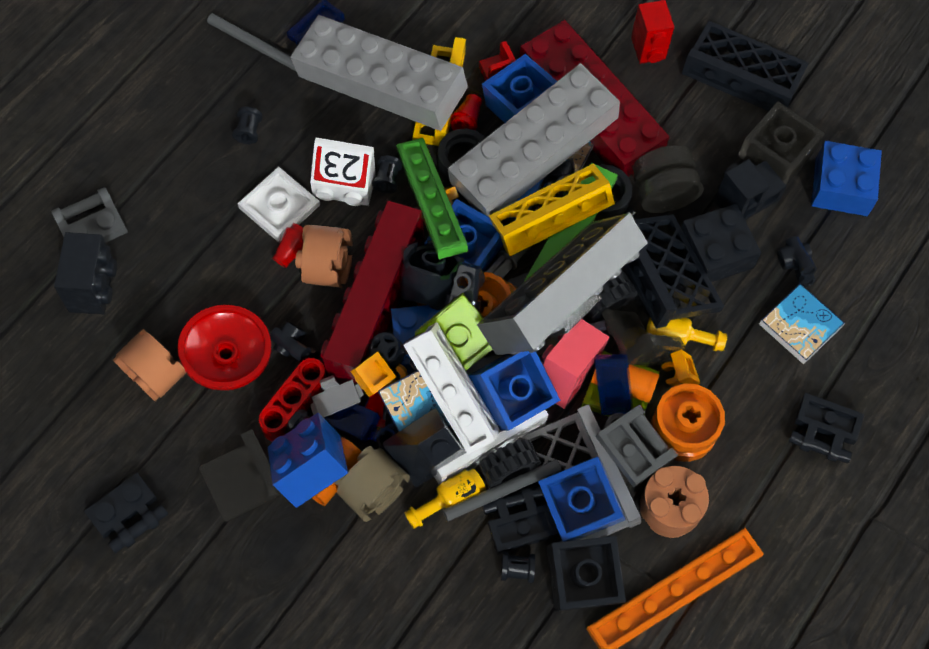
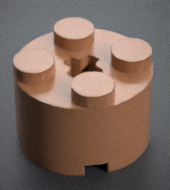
M305 225L302 233L303 249L298 250L295 260L296 268H300L302 271V282L342 288L341 284H346L352 263V255H348L347 246H353L351 231L338 227Z
M144 329L134 336L113 359L121 370L154 401L164 396L186 374L184 367L178 361H174L170 353Z
M681 466L662 467L651 476L640 498V513L655 533L664 537L676 538L685 535L698 525L706 513L709 504V494L704 478L694 471ZM670 498L675 499L678 506L673 505V500Z

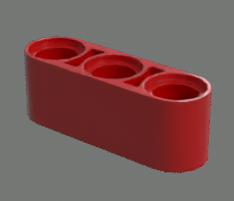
M315 358L303 360L261 411L259 423L267 440L273 442L277 437L284 436L285 428L295 412L300 408L308 411L311 407L310 405L314 403L312 396L322 393L324 390L320 385V380L326 378V372L320 360ZM311 372L319 374V377L315 380L305 379V376ZM291 396L301 397L298 403H286L287 399ZM279 419L282 421L281 425L277 428L267 427L271 420Z

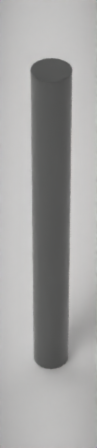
M213 13L209 15L207 23L296 71L290 55Z
M557 459L442 510L447 522L561 471L560 463Z

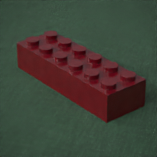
M566 20L561 21L521 46L520 57L524 54L528 55L556 81H559L581 63L620 101L619 118L590 140L593 145L592 150L605 165H613L623 170L629 177L665 153L670 136Z
M387 201L384 211L380 210L377 214L375 227L377 228L374 235H369L367 238L363 261H358L354 270V283L352 287H347L344 293L343 304L345 305L341 314L337 313L332 323V336L330 340H325L321 349V357L323 358L324 368L327 371L328 377L334 375L339 385L353 380L354 385L358 384L350 371L371 356L369 345L374 336L389 330L392 322L391 309L397 308L401 300L400 279L404 250L418 242V246H422L425 239L422 210Z

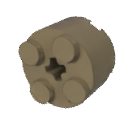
M368 446L357 457L358 462L350 470L348 469V474L334 482L338 486L337 494L365 522L371 520L368 515L373 511L378 515L385 511L404 490L400 486L403 479L407 483L410 479L409 474L382 448L374 450L371 446Z

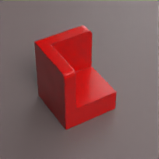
M507 41L500 43L499 55L479 61V69L485 81L516 61Z

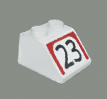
M316 138L310 181L312 195L323 201L337 200L352 206H369L373 190L372 181L376 177L374 147Z

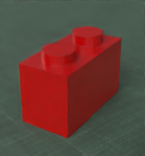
M666 0L638 5L631 39L639 64L647 62L656 63L666 59L674 31V24Z

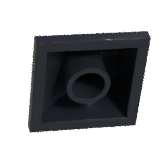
M436 408L383 442V446L396 463L409 474L410 480L416 488L434 477L438 469L467 453L456 434Z

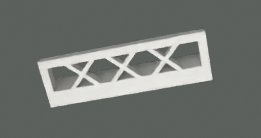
M438 323L432 324L425 332L405 342L404 347L467 454L469 455L494 442L500 429Z
M544 410L509 431L500 430L494 442L469 455L465 453L438 469L434 478L438 484H441L464 469L469 471L475 468L491 452L495 453L496 449L503 448L510 442L513 444L516 440H522L521 437L544 427L549 414Z

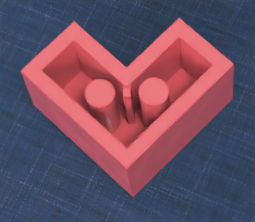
M580 317L577 318L572 326L565 325L557 338L559 342L556 346L550 344L541 357L542 364L561 400L556 404L563 409L566 408L580 390L586 374L603 353L609 340V336Z

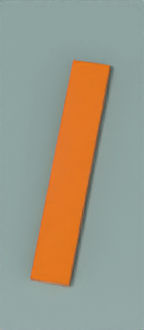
M744 528L587 627V631L599 649H618L758 560L764 553L747 529Z

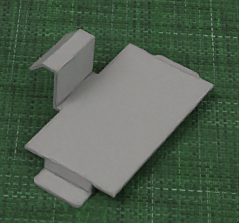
M334 375L320 380V385L324 392L312 396L314 403L310 406L314 415L319 412L324 418L360 403L359 397H362L364 394L358 384L354 385L353 380L339 385Z

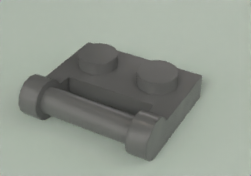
M106 187L97 190V194L61 210L59 207L51 210L63 237L65 232L102 234L106 243L128 233ZM104 204L105 209L69 225L67 224V219Z
M641 405L627 412L595 436L633 488L678 456L674 448L670 449L645 417L644 414L646 412ZM634 422L658 453V458L654 459L630 427V423Z

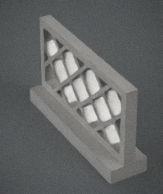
M589 404L577 409L578 412L521 437L522 440L529 439L530 441L541 437L552 440L547 456L537 453L539 459L544 460L543 465L555 460L551 456L557 443L573 448L568 463L558 460L560 466L565 468V470L574 467L572 463L577 450L589 454L592 459L598 456L602 461L626 520L579 540L606 537L626 527L632 528L641 524V516L617 465L595 437L601 430ZM576 423L580 432L576 443L559 438L564 427ZM556 431L555 436L551 435L550 433ZM582 439H583V441H584L586 447L580 446V443H581V440H582Z

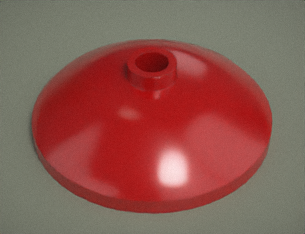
M217 305L200 311L186 323L179 336L178 355L185 372L196 383L214 390H233L251 383L264 371L271 356V338L264 322L253 312L235 305ZM225 353L232 355L228 359L221 358Z

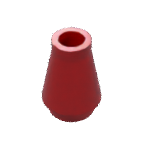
M475 94L467 95L465 101L451 116V127L453 130L477 129L482 99Z
M293 223L290 228L286 227L277 251L272 257L276 263L284 268H287L296 258L298 250L303 249V227L296 223Z

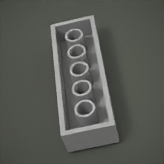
M321 15L317 16L290 57L298 76L439 131L443 129L468 88L464 70L461 66Z
M580 63L448 168L450 184L455 186L456 190L475 210L489 217V215L515 202L619 118L620 101Z

